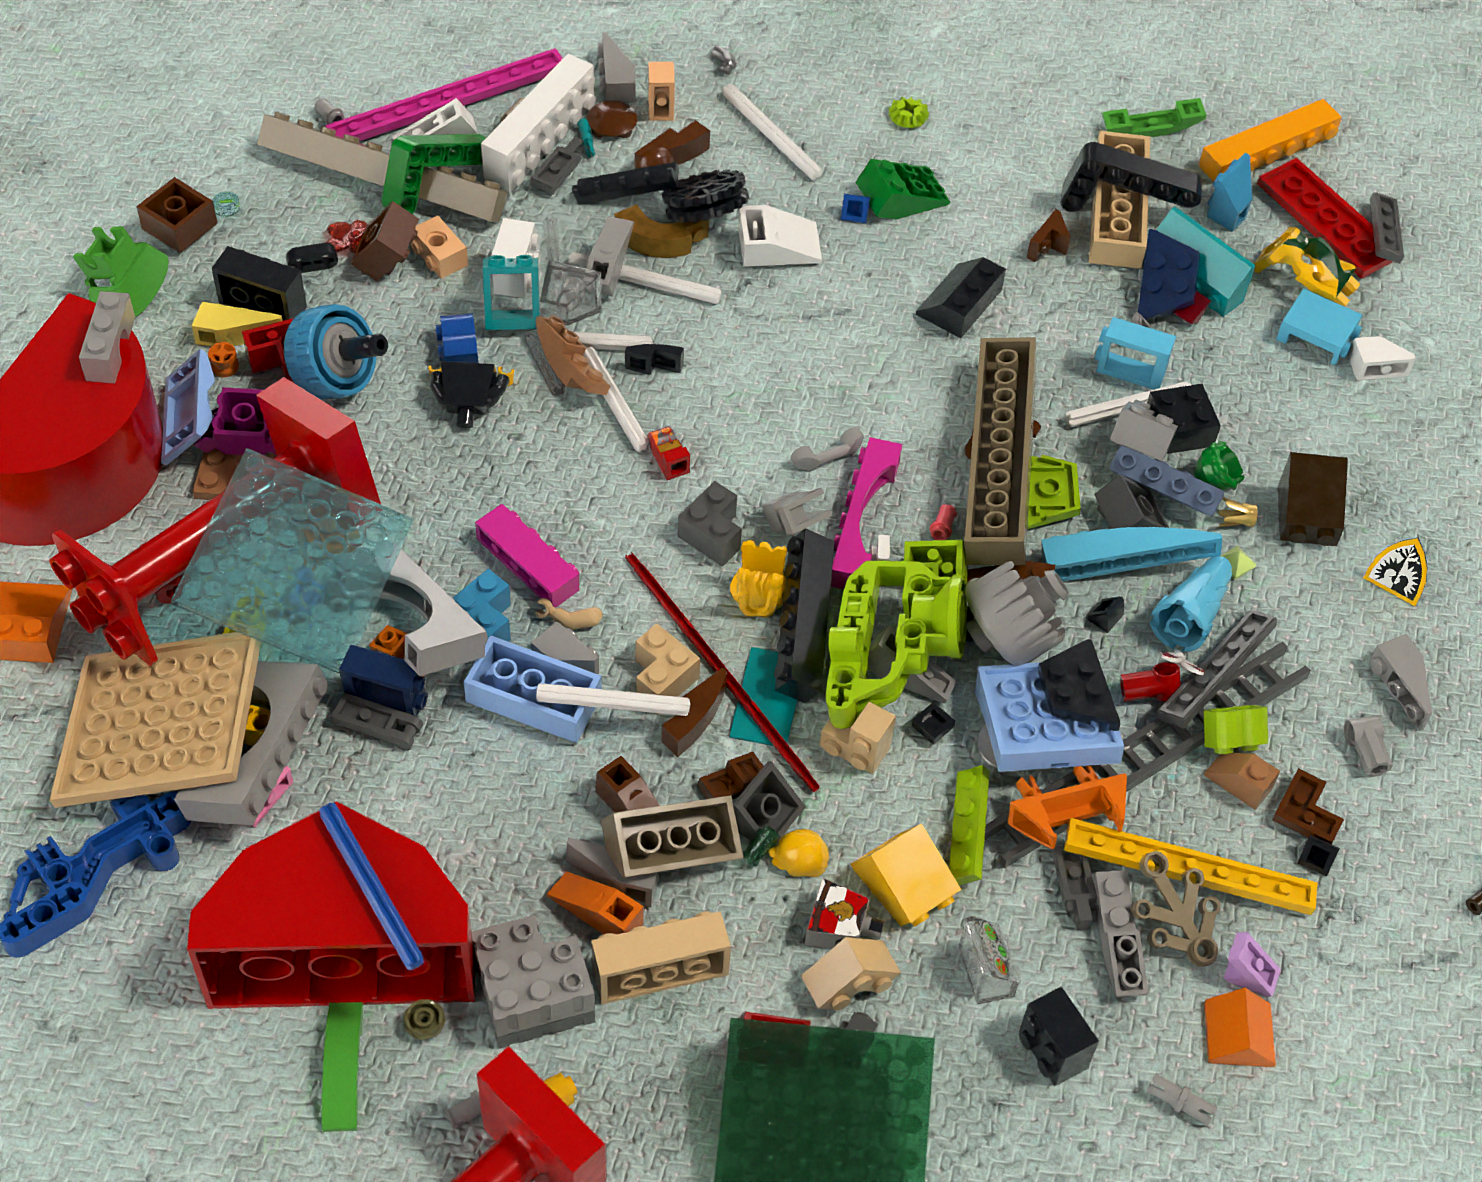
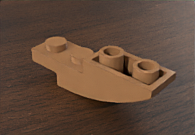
M537 316L535 321L541 346L549 364L566 387L582 389L585 392L606 396L611 386L603 379V374L588 364L589 360L583 356L586 347L578 340L579 336L569 331L564 326L565 323L555 316H550L549 318Z

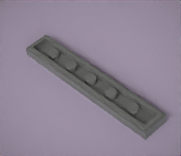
M1250 609L1198 666L1204 670V675L1192 672L1157 711L1158 719L1185 729L1277 626V618Z

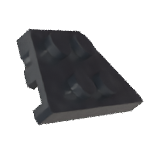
M1087 639L1039 663L1038 675L1052 716L1064 719L1071 718L1090 725L1091 720L1110 724L1109 730L1119 731L1120 719L1092 639Z

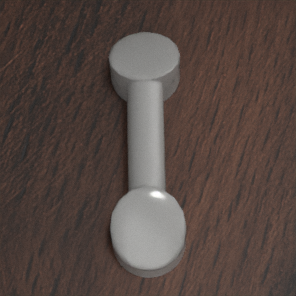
M852 427L841 435L840 441L842 445L816 455L809 446H802L792 453L791 460L800 470L816 469L819 465L847 454L853 455L860 448L864 435L858 427Z

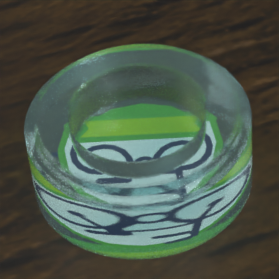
M221 192L215 195L212 200L215 213L219 216L230 217L240 210L239 198L235 193Z

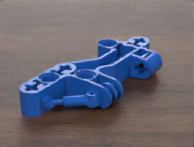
M178 792L166 793L152 802L146 794L110 801V806L119 821L88 838L77 855H65L51 836L47 837V844L43 846L41 843L35 845L37 848L35 851L31 852L30 849H26L24 853L28 859L17 868L18 875L9 899L11 907L9 912L4 914V921L0 923V941L6 953L14 958L24 957L86 921L92 915L112 873L142 854L146 856L156 870L169 871L177 866L180 855L173 836L185 830L191 823V821L185 819L174 800ZM162 849H168L163 853H157ZM65 876L62 880L55 881L57 878ZM40 878L49 893L16 912L17 907L23 903L29 882ZM52 917L46 922H41L44 918Z

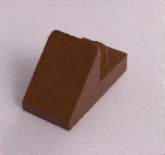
M1055 209L1030 239L1027 259L1036 263L1042 254L1046 255L1049 252L1050 248L1063 255L1067 254L1070 234L1059 210Z

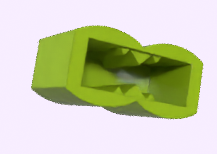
M1242 705L1203 710L1205 747L1215 749L1216 754L1233 753V748L1240 747V750L1255 751L1259 750V745L1269 743L1266 706Z

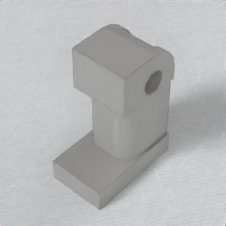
M823 489L791 492L763 504L762 508L771 531L786 530L787 535H792L832 516L831 510L806 513L804 511L803 503L824 494Z

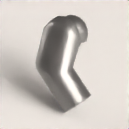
M718 45L712 49L711 56L722 62L719 69L727 75L731 74L732 70L737 66L734 55Z

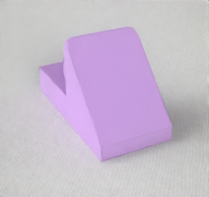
M1248 932L1236 933L1232 948L1230 949L1229 963L1224 979L1227 982L1247 988L1263 996L1273 997L1281 969Z

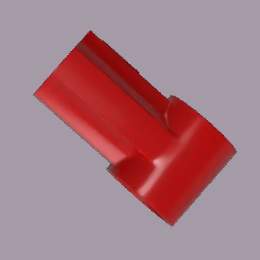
M1172 662L1158 663L1153 667V670L1122 674L1119 677L1124 702L1154 697L1157 700L1166 702L1181 686L1180 667Z

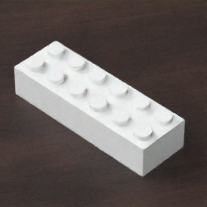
M567 54L481 143L484 181L489 180L501 184L500 189L508 191V193L523 182L524 177L537 167L539 161L552 151L553 146L566 136L568 130L577 124L587 110L594 106L596 99L594 96V65Z

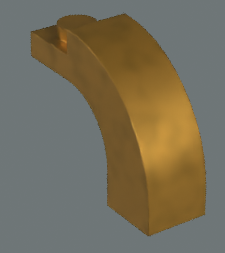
M637 204L614 213L615 218L634 221L628 247L646 256L656 258L684 256L691 253L692 243L699 242L708 237L709 220H699L694 223L691 221L672 224L658 223L648 218Z

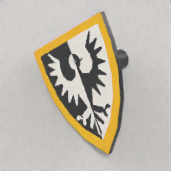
M1419 537L1402 540L1388 546L1376 556L1368 567L1363 579L1416 606L1426 585L1428 571L1426 554Z

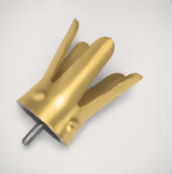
M1224 497L1222 498L1228 507L1236 510H1220L1218 514L1225 517V523L1220 524L1219 527L1232 525L1254 527L1257 518H1263V516L1257 515V505L1241 504Z

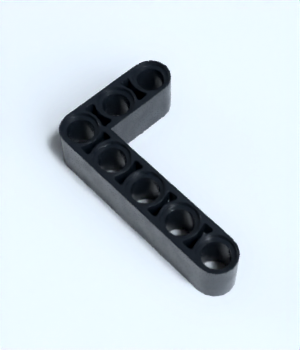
M1089 142L1082 147L1063 182L1061 207L1068 212L1081 210L1099 180L1182 207L1193 208L1201 202L1202 178L1198 174L1098 142Z

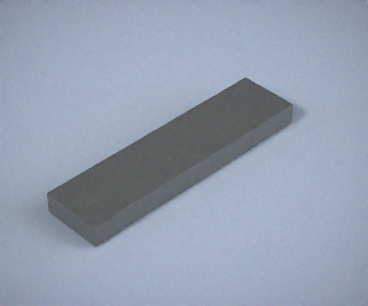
M1373 192L1370 197V208L1376 256L1400 264L1404 258L1397 199Z

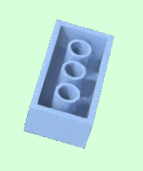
M490 635L485 644V657L475 661L464 680L465 700L467 703L577 743L596 707L539 702L536 699L537 686L543 683L602 689V676Z

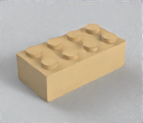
M721 911L715 913L701 912L692 918L684 920L670 919L661 925L652 927L639 926L633 928L630 932L617 935L608 933L601 935L595 940H591L592 970L601 1005L729 975L731 944Z

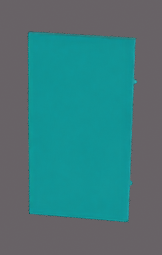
M751 647L748 663L745 666L746 671L742 688L786 743H788L797 700L775 691L776 678L774 677V671L777 666L778 652ZM738 701L735 715H733L734 719L729 738L774 746Z

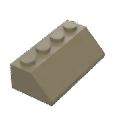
M731 796L617 812L601 819L606 851L623 878L744 858Z

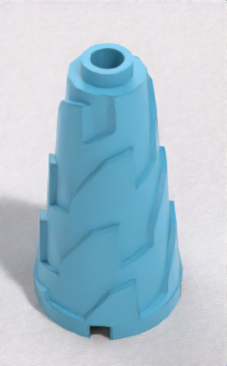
M1223 556L1210 557L1200 568L1197 567L1180 586H1177L1169 595H1165L1156 605L1150 615H1153L1150 625L1154 634L1162 643L1172 649L1176 645L1183 646L1182 652H1191L1202 646L1214 625L1212 622L1221 608V601L1228 590L1227 584L1232 575V566L1227 558Z

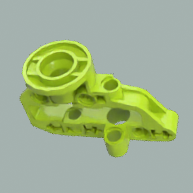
M865 561L848 577L843 591L837 627L830 628L828 640L831 663L826 686V704L830 723L834 727L839 729L851 727L868 702L880 708L895 702L901 696L910 675H922L923 672H927L929 656H947L952 659H962L966 644L967 627L965 622H967L968 614L965 598L966 580L963 574H954L952 577H938L923 563L914 561ZM904 586L902 594L904 614H899L895 639V662H892L890 673L882 679H867V671H870L868 662L880 587Z

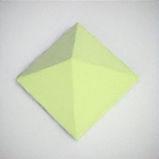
M1238 545L1221 555L1229 560L1232 566L1231 577L1234 580L1254 569L1257 565Z

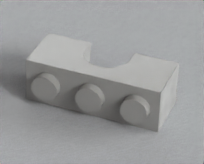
M104 291L99 293L79 355L86 381L116 382L122 363L119 349L120 338L129 339L135 320L133 306L128 293Z

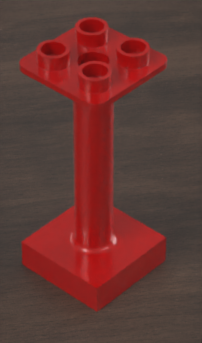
M283 377L256 395L277 456L113 565L100 560L59 529L52 533L53 541L59 553L51 557L49 562L59 580L67 588H75L79 598L70 603V609L79 624L91 634L102 628L107 643L121 659L126 660L135 654L149 666H152L158 661V658L140 618L138 603L300 493L356 530L383 512L359 432L353 419Z
M509 1046L476 1073L483 1127L496 1142L451 1182H606V1144Z

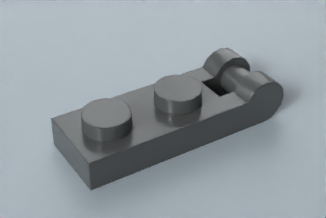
M343 693L331 715L333 724L393 743L405 751L411 749L415 741L413 738L415 733H419L423 726V721L414 715L347 693ZM397 725L404 727L402 732L395 730Z

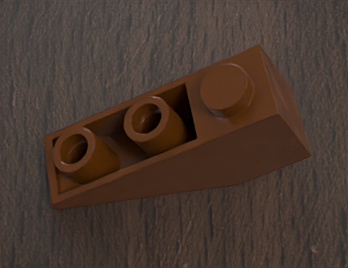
M622 756L597 771L595 792L615 813L660 806L643 778Z

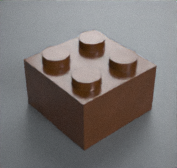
M176 177L172 178L136 206L141 228L178 253L184 251L218 224L213 201Z
M392 201L366 226L350 264L375 281H378L385 274L387 276L390 275L398 262L403 263L408 257L410 250L407 248L417 236L418 231L415 228L419 218Z

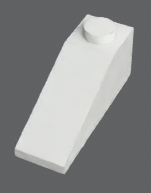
M456 98L395 134L393 139L395 140L401 135L477 134L478 132L473 116Z

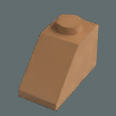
M1230 753L1220 754L1207 769L1204 776L1256 810L1272 791L1280 771L1255 754Z

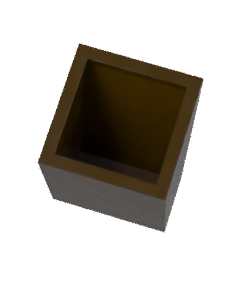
M1290 452L1277 487L1280 541L1319 544L1322 546L1338 545L1344 530L1347 457Z

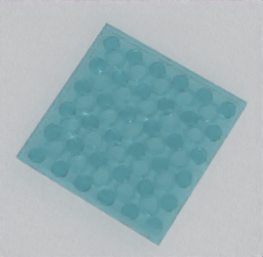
M246 448L174 593L171 604L340 674L339 668L350 645L358 646L411 529L414 518Z

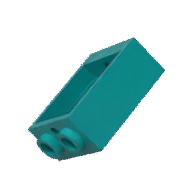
M492 255L488 258H483L485 330L537 329L535 320L537 316H540L538 258H532L531 255H518L516 258ZM491 274H531L532 309L492 310Z

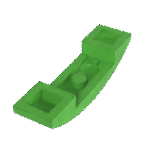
M1201 98L1176 101L1175 109L1129 115L1127 108L1102 112L1107 132L1150 137L1163 136L1187 129L1202 122L1207 116Z
M363 1002L329 1003L323 1058L322 1132L357 1131L359 1105L358 1075L360 1036H362Z

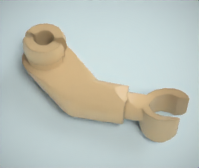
M541 598L537 601L538 604L545 606L546 612L541 609L535 612L537 617L544 618L550 616L553 618V621H558L562 626L571 630L596 626L603 617L602 611L597 607L568 612L560 607L558 609L553 607L547 598Z

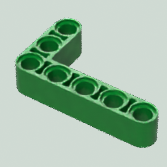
M481 134L398 136L393 141L390 150L382 193V205L386 208L394 201L413 214L417 207L424 167L483 165L481 143L487 137Z

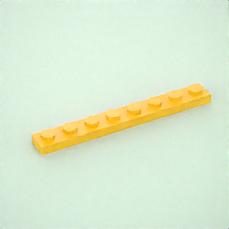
M1070 818L1068 823L1064 851L1140 870V860L1143 855L1158 851L1163 853L1168 859L1169 867L1166 872L1168 878L1182 881V874L1186 870L1197 868L1204 875V882L1201 887L1312 915L1316 909L1318 882L1123 831L1118 832L1116 829ZM1149 860L1147 863L1149 870L1154 871L1155 864L1153 861ZM1190 873L1189 879L1191 883L1195 884L1197 878L1195 874Z

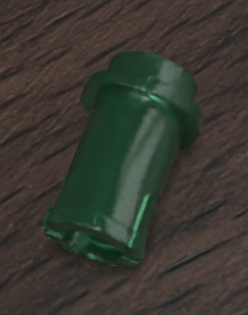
M768 825L757 830L758 835L743 851L745 861L754 867L758 866L772 846L776 847L779 844L777 841L780 838L779 834Z

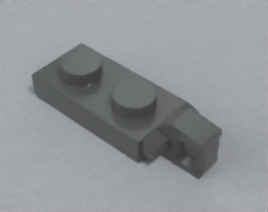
M574 137L566 147L557 146L531 176L530 185L553 195L582 159L581 154L584 152L583 140Z
M1064 845L1055 846V849H1052V856L1063 905L1067 913H1073L1077 930L1090 929V923L1093 921L1091 911L1096 909L1097 895L1088 857L1064 851Z

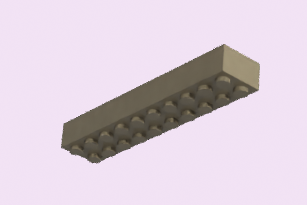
M1036 337L981 338L964 539L966 565H1003L1008 561H1012L1014 565L1026 564L1037 372Z

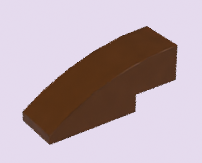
M696 120L679 132L670 127L636 151L634 162L645 151L653 148H666L672 153L673 162H676L677 165L685 163L710 149V130Z
M724 668L718 670L683 696L690 700L688 715H675L662 725L661 742L676 757H679L691 747L713 720L726 689L727 671Z

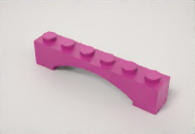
M869 437L867 448L861 447L858 463L862 465L860 469L855 468L852 485H855L854 491H848L845 507H849L848 513L842 512L839 529H843L841 535L836 534L834 540L836 555L835 558L833 557L831 587L844 589L848 577L865 561H871L872 554L866 553L861 540L860 519L865 507L874 494L886 483H894L903 444Z

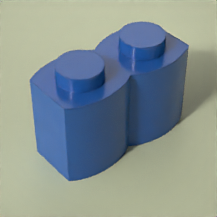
M473 313L440 316L441 324L436 325L437 341H443L442 345H438L439 361L478 363Z

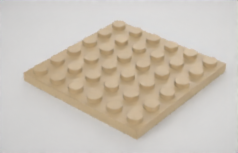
M258 628L152 645L158 661L152 666H149L135 654L126 660L121 659L114 651L85 656L50 796V802L53 806L58 808L236 781L262 635Z

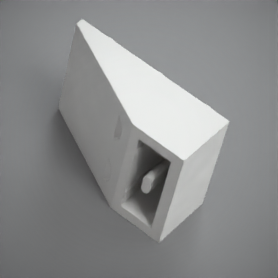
M767 205L743 206L739 209L738 231L743 267L822 263L815 221Z

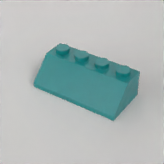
M1177 207L1171 208L1156 231L1199 251L1200 264L1196 291L1210 299L1211 302L1208 306L1224 317L1244 302L1255 265Z

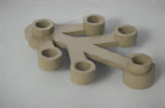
M1158 851L1143 855L1140 860V870L1143 875L1153 879L1170 910L1154 906L1150 901L1142 899L1132 904V915L1138 920L1150 918L1180 927L1187 938L1169 935L1168 931L1164 928H1156L1148 933V943L1153 948L1169 947L1185 952L1189 961L1196 966L1205 967L1211 965L1218 955V946L1212 939L1215 917L1219 913L1221 905L1219 900L1213 896L1202 898L1199 901L1198 910L1203 916L1198 931L1193 922L1199 887L1204 882L1202 871L1192 868L1182 874L1185 891L1183 901L1181 902L1166 876L1169 867L1167 857ZM1149 860L1153 861L1155 864L1154 871H1151L1148 868L1147 863ZM1190 873L1195 874L1197 878L1195 884L1191 883L1189 879ZM1207 901H1210L1213 905L1212 912L1206 909ZM1140 904H1143L1146 908L1145 915L1139 913L1138 907ZM1157 932L1162 935L1161 944L1157 943L1155 940V934ZM1198 945L1204 948L1203 956H1200L1197 952Z

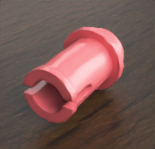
M944 504L939 508L936 520L930 525L931 536L935 540H946L951 536V527L957 516V511H955L953 506Z

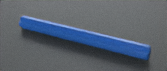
M331 802L322 806L319 809L320 817L408 970L420 967L424 963L422 953L337 805Z

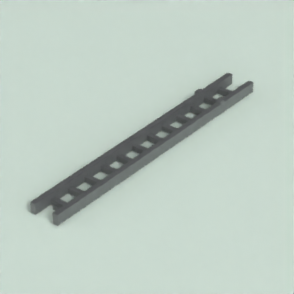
M1282 641L1240 667L1211 700L1216 698L1224 708L1236 706L1224 692L1238 684L1251 698V700L1243 705L1264 706L1306 680L1311 670L1305 665L1282 679L1269 665L1285 654L1288 646ZM1259 670L1273 684L1272 687L1262 693L1247 680V677ZM1202 708L1196 716L1204 724V709ZM1156 719L1122 740L1124 744L1123 755L1137 769L1136 772L1127 777L1126 792L1204 744V729L1192 736L1186 728L1183 729ZM1168 726L1184 741L1171 750L1156 736L1157 733ZM1146 740L1160 755V757L1147 765L1133 751V748ZM1109 764L1092 765L1095 772L1100 769L1106 777L1118 775ZM1072 771L1043 790H1040L1043 794L1071 787L1075 784L1079 785L1080 783ZM1009 811L985 826V840L1004 829L1017 844L1016 847L1001 856L1000 864L1004 869L1042 845L1031 838L1026 839L1021 832L1008 825ZM1068 824L1052 827V830L1059 835L1067 830Z

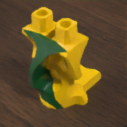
M1296 226L1287 228L1281 236L1261 251L1260 256L1253 262L1255 265L1254 272L1256 273L1261 272L1271 264H1288L1294 270L1295 280L1306 286L1311 292L1344 307L1350 301L1347 297L1353 294L1360 286V283L1352 276L1356 269L1355 265L1339 260L1334 250L1321 237H1309L1303 234ZM1302 255L1308 257L1311 264L1305 263L1302 260Z

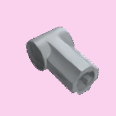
M1375 715L1346 720L1344 723L1345 739L1349 746H1355L1365 774L1376 777L1390 771L1393 764L1383 742L1384 729L1380 718Z

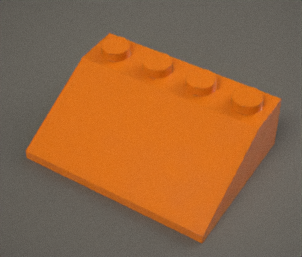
M0 581V660L54 663L72 589L67 588L65 585Z

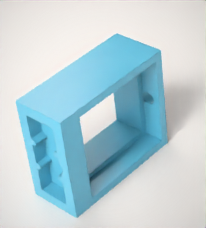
M1112 317L1109 327H1103L1099 342H1102L1103 345L1099 344L1094 360L1099 361L1096 372L1153 390L1161 387L1176 336ZM1112 343L1157 356L1155 366L1110 352Z

